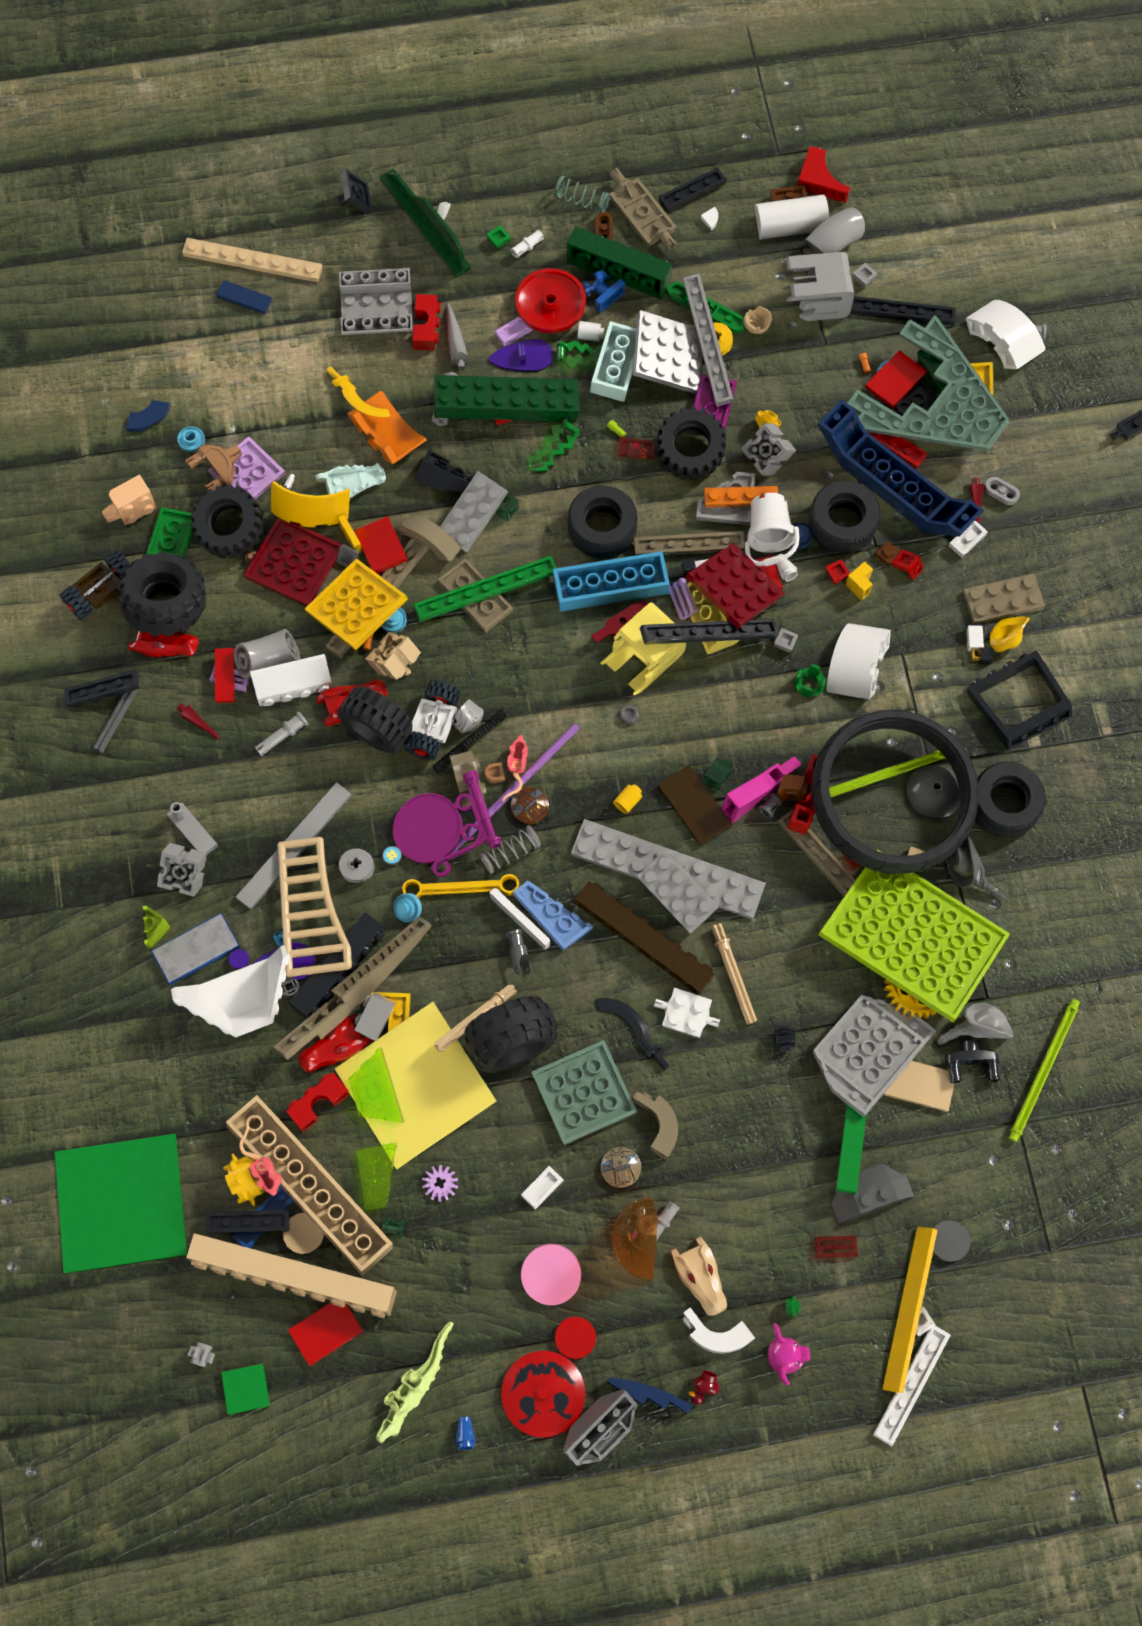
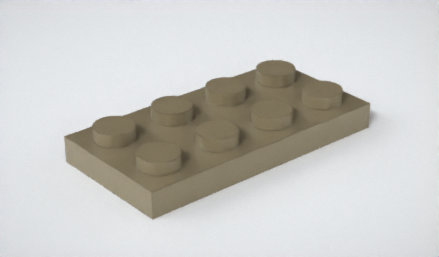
M1034 573L963 590L973 624H980L1045 608Z

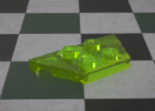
M378 1048L370 1059L366 1060L360 1066V1069L348 1078L358 1113L363 1118L403 1123V1115L382 1048Z

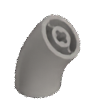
M846 208L822 222L805 241L818 254L839 252L863 236L865 232L864 218L856 208Z
M287 629L259 639L239 643L234 649L236 669L240 676L245 679L251 678L250 671L300 660V653L296 642Z

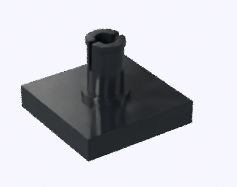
M346 168L340 171L344 193L337 197L339 204L345 206L349 203L367 215L373 212L368 182Z

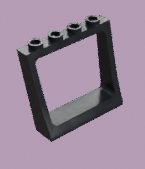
M1037 650L1031 654H1022L1019 660L1015 662H1007L998 671L995 669L990 671L987 677L983 679L976 678L967 687L968 696L986 718L1008 751L1072 717L1071 702ZM1031 666H1035L1052 692L1057 704L1012 728H1006L981 697L980 693Z

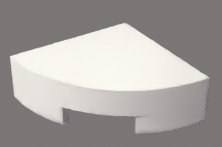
M447 202L439 203L437 211L443 220L451 205Z
M715 207L701 215V220L710 230L715 228L718 221V211Z
M924 1307L921 1308L916 1334L918 1336H921L936 1325Z

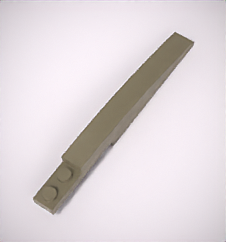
M421 917L413 921L332 989L334 997L274 1046L277 1053L288 1060L315 1036L320 1039L324 1038L392 973L432 925Z

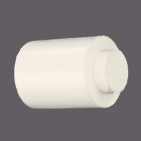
M580 321L578 339L599 342V339H603L604 328H601V324Z

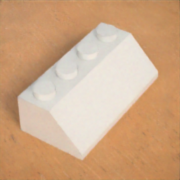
M325 654L250 671L260 706H271L280 701L288 702L297 697L305 698L313 693H323L333 688Z

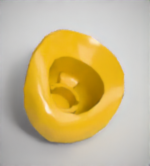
M1024 616L1011 617L998 622L990 634V645L993 650L1002 652L1007 649L1016 648L1022 641L1023 628L1030 618Z

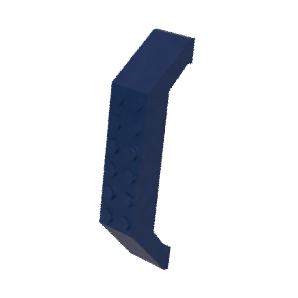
M841 399L818 423V427L842 468L927 533L960 537L984 512L971 499L966 501L949 497L871 436L856 415V410Z

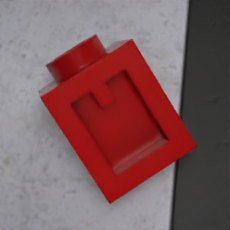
M903 549L892 561L893 567L907 572L912 580L924 568L919 555Z

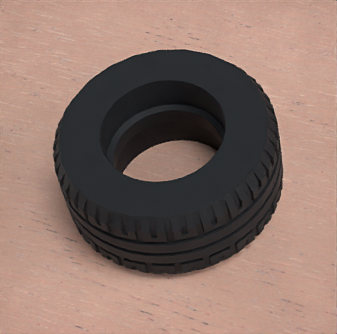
M838 481L826 485L816 494L810 509L809 526L813 531L814 539L824 548L839 553H851L863 549L872 541L876 534L881 517L879 502L868 488L853 481ZM837 507L850 508L859 515L861 522L853 527H842L830 519L828 512Z
M605 485L587 488V490L580 492L573 499L569 508L568 533L571 541L578 550L591 557L610 558L621 554L622 551L624 552L632 544L636 535L638 521L636 506L633 500L618 488ZM608 512L613 514L620 524L611 531L598 532L591 529L585 520L593 513Z
M1000 762L986 768L977 778L979 802L975 822L984 831H988L989 834L994 836L997 835V837L1013 838L1027 833V831L1034 827L1045 809L1046 794L1042 781L1033 771L1026 768V766H1022V764ZM1000 786L1014 789L1023 799V810L1018 813H1006L999 810L992 802L991 790Z

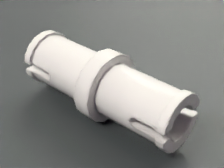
M537 230L529 237H524L518 245L511 248L512 255L518 258L526 251L532 250L534 245L544 240L543 234Z

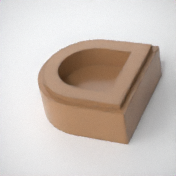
M502 762L489 764L485 768V779L493 784L505 782Z

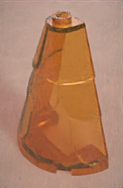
M652 1197L638 1199L625 1207L614 1223L611 1238L612 1248L618 1262L630 1274L644 1280H653L655 1265L657 1214Z

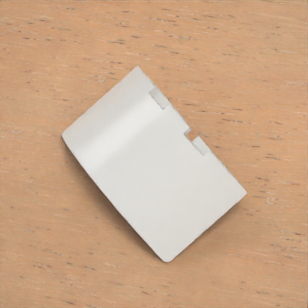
M993 300L966 318L970 335L978 336L987 342L990 340L995 345L994 349L999 355L1004 368L1018 369L1045 351L1043 340L1034 324L1022 311L1007 302Z
M848 623L842 630L834 649L828 674L827 692L870 699L875 694L879 669L876 666L878 661L883 660L889 648L891 630Z

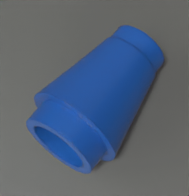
M460 1417L458 1418L455 1440L457 1449H474L476 1440L471 1418Z

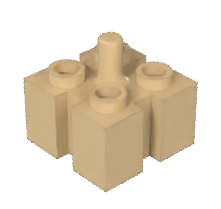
M388 632L379 642L381 645L377 649L374 648L365 660L379 675H388L389 678L397 680L403 675L408 676L411 673L407 665L413 664L421 652L408 637Z

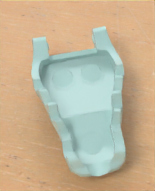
M376 463L374 466L367 467L363 465H353L352 467L348 465L338 466L328 472L315 475L318 483H325L328 495L348 488L350 490V498L371 486L384 483L386 475L384 469L379 463Z

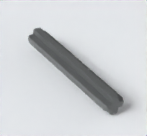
M137 690L123 693L93 746L96 751L104 752L135 697Z

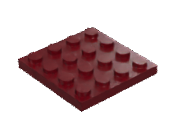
M278 517L244 573V578L307 607L315 599L334 567L340 547L343 544L292 521L289 523Z
M732 543L690 571L686 576L737 629L785 595V592L758 566L754 565V562L735 543Z

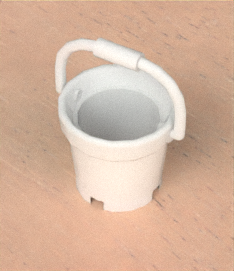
M765 493V498L759 499L758 495L750 504L751 524L748 539L745 542V554L754 562V565L767 567L783 562V560L789 558L796 551L799 545V528L791 525L787 500L784 501L783 495ZM793 545L788 553L760 562L755 561L750 555V547L759 552L774 553L783 551Z

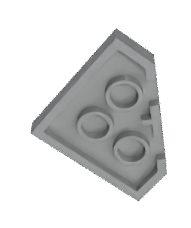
M737 472L732 475V478L725 483H721L716 488L754 487L756 474ZM703 496L698 500L696 520L750 526L751 507L705 508V497Z

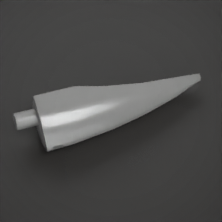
M447 303L446 325L452 366L457 365L458 370H464V364L469 363L465 343L450 304Z

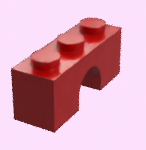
M416 294V319H423L427 322L423 325H414V350L435 351V344L439 343V333H436V328H440V317H437V313H441V302H438L437 295Z
M333 1072L330 1075H324L316 1087L308 1088L299 1101L296 1099L288 1105L287 1114L303 1133L319 1120L313 1112V1106L318 1100L326 1099L335 1107L350 1095L348 1089Z

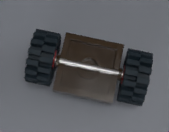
M117 549L104 558L110 570L100 562L75 582L73 586L70 585L59 594L65 605L78 619L83 620L93 611L89 603L97 610L118 593V583L121 582L120 577L131 564Z

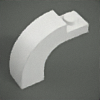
M691 1308L682 1314L685 1317L682 1320L688 1329H694L689 1338L696 1345L709 1352L720 1354L735 1352L755 1339L743 1321L727 1332L716 1333L707 1329Z

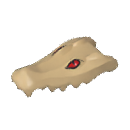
M702 1237L696 1239L697 1247L680 1255L676 1248L671 1250L670 1253L680 1280L689 1288L693 1296L700 1301L708 1316H715L726 1310L727 1301L722 1292L715 1257Z

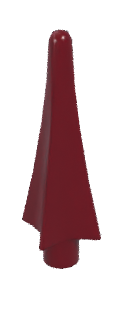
M973 478L969 491L972 501L981 507L984 483L980 484V478ZM980 516L976 519L978 524H980Z
M181 703L177 707V710L181 712V718L198 726L216 739L220 738L189 704L185 707Z

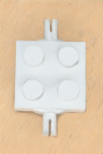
M674 988L668 1003L658 999L655 1001L654 1007L665 1010V1018L662 1024L664 1027L700 1038L706 1024L717 1028L719 1026L720 1019L709 1016L711 999Z

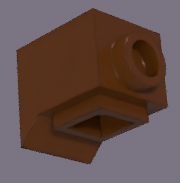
M783 774L778 789L782 803L788 799L806 800V797L810 794V784H808L805 776Z

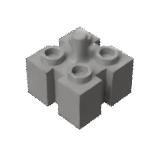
M764 423L755 433L757 438L750 439L741 450L749 460H756L754 466L762 476H773L782 467L780 461H787L796 452V449L788 440L781 439L784 434L776 424Z
M169 843L161 853L160 866L163 869L159 872L157 887L173 890L174 887L180 888L179 893L194 897L202 887L204 873H201V871L205 867L207 853L195 849L186 852L184 851V846Z

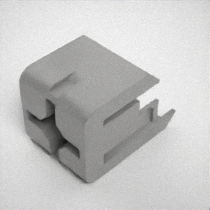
M834 252L789 256L780 261V264L787 263V269L793 270V272L808 271V276L793 277V280L798 284L790 286L792 296L786 299V301L801 300L799 309L803 312V314H799L801 319L805 321L845 318L850 314L854 290L847 253Z

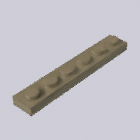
M744 531L634 537L635 556L663 551V555L715 553L722 551L732 543H735L742 551H745Z

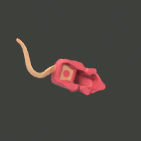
M522 735L510 745V755L507 761L508 770L518 780L519 787L505 795L502 802L508 796L518 793L523 785L518 774L525 771L528 748Z
M246 1123V1131L240 1140V1150L244 1155L256 1160L250 1165L253 1177L258 1180V1187H262L264 1191L274 1196L281 1184V1175L275 1173L274 1165L268 1157L261 1158L254 1153L244 1150L243 1142L249 1131V1124Z

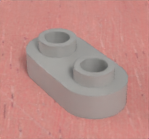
M991 477L986 481L984 488L988 495L1006 505L1017 503L1020 492L1016 487L998 477Z

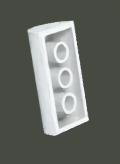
M825 195L754 205L760 240L811 233L829 218V209Z

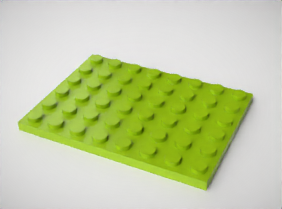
M864 868L819 933L820 937L953 1023L1010 935L1007 931L915 873L888 874Z

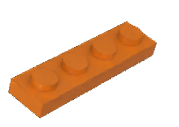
M778 487L705 488V508L751 507V501L759 495V499L765 498V493H778Z

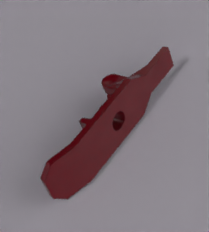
M644 600L638 601L607 620L604 628L592 634L591 638L596 643L609 636L611 639H614L618 631L648 605L649 602Z

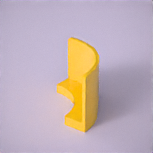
M275 481L271 483V512L286 522L290 523V521L300 523L304 527H316V525L327 524V526L338 524V517L342 515L348 519L350 490L348 488L330 495L313 496L290 491Z

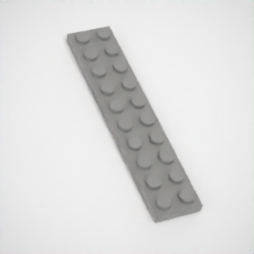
M584 819L571 856L639 879L637 876L664 850H667L715 901L720 909L753 920L766 884L765 882Z

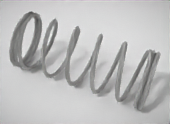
M526 826L528 835L523 830H519L520 841L514 835H510L511 846L505 840H501L502 851L498 847L497 849L508 864L510 863L502 842H505L516 858L519 859L511 837H514L525 853L528 854L520 832L527 836L535 849L541 847L540 841L531 826ZM494 848L492 849L493 856L487 850L479 852V856L490 874L494 873V870L484 852L493 859L500 869Z

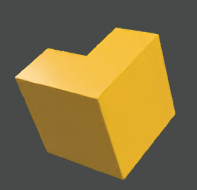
M863 562L849 574L846 581V586L861 601L870 594L873 585L869 581L873 569L866 562Z

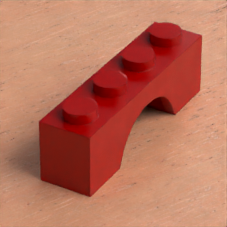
M812 754L804 773L808 784H810V794L806 797V800L795 801L787 829L803 835L809 830L815 813L811 796L812 776L818 755Z

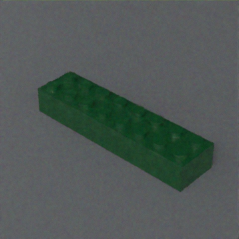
M435 375L433 382L434 418L577 422L580 413L578 379Z

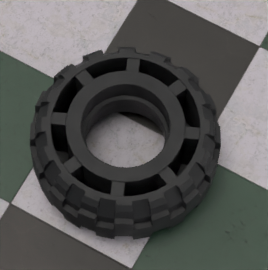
M158 552V554L151 555L150 553L143 555V558L131 562V565L121 575V582L118 583V598L124 618L142 633L148 632L151 636L159 637V635H166L167 637L173 636L174 633H182L188 630L190 625L193 626L198 621L206 606V589L201 572L197 570L191 561L183 559L181 555L175 553L171 555L166 552ZM158 593H172L176 595V597L165 601L149 600L150 597Z
M538 996L520 997L495 1006L469 1022L464 1031V1042L474 1065L478 1066L483 1072H498L520 1065L548 1050L550 1046L555 1044L558 1038V1025L549 1005L544 1003L542 998Z

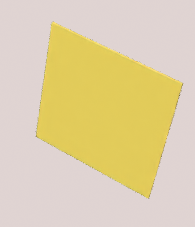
M431 1002L335 1068L396 1169L497 1102L458 1040L443 1052H438L434 1047V1043L451 1030L434 1002Z

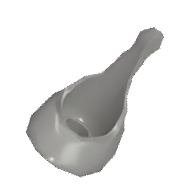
M987 1003L972 1004L965 1010L966 1020L956 1025L955 1028L950 1029L949 1032L940 1035L937 1043L939 1045L945 1044L960 1035H971L975 1038L1009 1039L1014 1034L1007 1018L999 1009Z

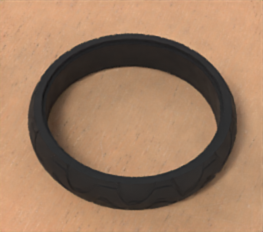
M879 710L873 713H866L844 724L823 746L816 760L812 776L813 807L817 820L827 838L843 855L853 862L881 873H914L943 862L965 841L977 814L979 802L978 781L968 753L956 737L942 725L928 717L910 711ZM878 729L903 730L927 740L944 755L955 773L960 792L958 817L951 833L944 842L923 853L897 856L881 853L867 847L846 830L837 817L831 802L829 778L832 763L837 752L851 739L865 732Z

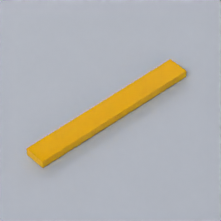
M917 1227L883 1385V1390L901 1394L904 1392L937 1230L934 1228Z

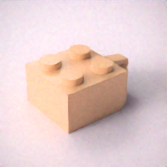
M139 474L110 490L109 497L112 504L105 508L102 514L108 523L121 519L123 524L127 525L136 522L138 518L152 513L157 507L149 488Z

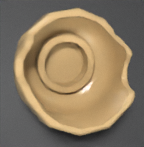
M758 306L753 311L750 309L744 317V326L750 333L762 334L769 328L772 322V314L768 309Z

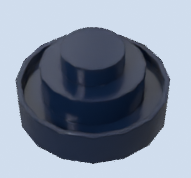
M802 522L792 524L794 527L797 526L799 528V545L797 549L808 547L813 539L811 527Z

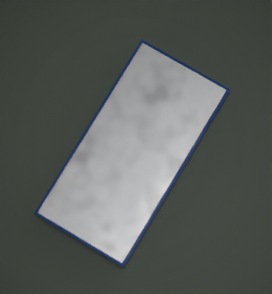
M222 913L153 949L152 953L168 983L172 985L240 948Z

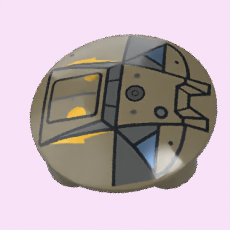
M625 1147L613 1148L602 1159L601 1173L610 1186L618 1188L628 1187L639 1178L641 1162L632 1150Z

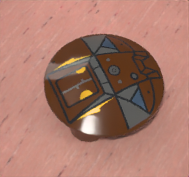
M528 787L521 789L513 796L511 810L517 820L526 825H533L547 815L549 801L541 790Z

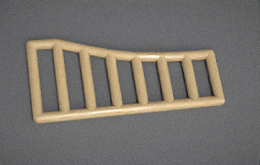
M313 837L279 842L277 846L283 945H285L286 952L290 955L289 964L285 965L286 976L294 977L351 969V946L341 927L330 895L323 838ZM316 845L317 855L286 859V849ZM318 864L319 873L287 877V867ZM320 881L322 891L288 895V885ZM324 899L326 909L289 913V903ZM326 916L330 917L333 925L299 931L290 930V921ZM337 934L341 943L292 950L291 939ZM343 951L344 962L293 969L292 958Z

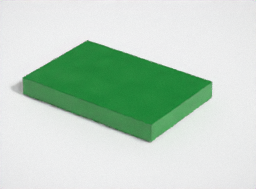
M161 507L146 555L166 552L171 555L173 553L181 555L184 559L193 532L191 513Z

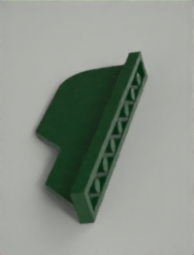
M394 168L379 176L381 183L453 275L457 278L471 270L470 264L464 258L459 240L427 198L415 195Z

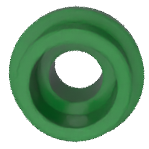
M796 1296L787 1298L786 1301L787 1315H792L793 1318H796L797 1313L801 1312V1303L797 1301Z

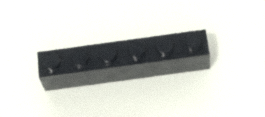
M365 912L345 935L351 946V969L312 974L289 1001L290 1006L307 1019L324 1002H328L334 996L331 990L341 983L350 972L353 973L358 968V962L370 954L372 951L371 947L375 942L379 943L385 935L384 926ZM343 951L330 953L320 965L344 962Z

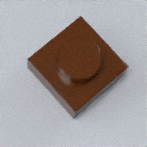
M886 541L875 553V557L890 567L900 550Z

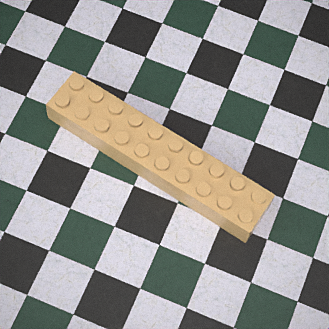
M257 1095L226 1121L228 1129L239 1141L246 1131V1123L249 1124V1131L243 1142L245 1148L250 1153H254L261 1158L268 1157L272 1161L275 1173L281 1175L280 1186L361 1276L393 1249V1243Z
M195 1233L186 1257L191 1261V1265L198 1269L206 1270L209 1267L214 1273L224 1276L228 1272L231 1273V1276H234L233 1278L245 1281L246 1278H250V1281H253L254 1284L265 1286L268 1283L271 1284L270 1286L273 1289L284 1292L286 1288L291 1289L290 1291L295 1295L305 1297V1294H309L314 1300L325 1302V1299L331 1300L330 1302L333 1305L343 1308L347 1304L354 1311L364 1313L365 1310L371 1311L373 1316L379 1318L391 1315L397 1293L394 1287Z

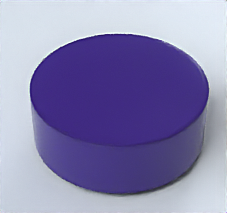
M242 949L234 950L229 956L231 966L237 970L247 967L250 961L247 952Z

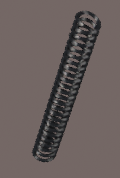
M502 707V709L499 710V712H496V715L494 714L493 717H490V719L487 720V722L485 721V723L482 724V726H479V729H476V731L470 733V736H467V738H465V741L462 740V743L456 745V748L453 747V750H450V752H448L447 755L445 754V756L442 757V760L439 759V762L433 764V768L436 771V773L439 774L435 766L442 772V769L438 766V764L443 769H445L441 762H443L444 765L448 767L444 759L447 761L448 764H451L447 757L450 759V755H453L452 752H454L456 755L457 753L455 749L459 752V754L461 753V751L458 749V747L462 750V752H465V750L461 747L462 745L466 750H468L464 743H466V745L469 748H471V746L467 743L466 740H468L470 744L474 746L469 737L473 740L474 743H476V740L472 737V735L477 739V741H479V738L475 735V733L480 738H482L478 731H480L481 734L485 736V734L481 731L480 728H482L486 734H488V732L483 726H485L488 731H491L490 728L494 729L493 726L489 723V721L495 727L496 724L492 721V719H494L497 724H499V722L495 719V717H497L498 720L502 722V720L500 719V717H498L497 714H499L501 718L505 720L504 716H508L503 711L504 708Z

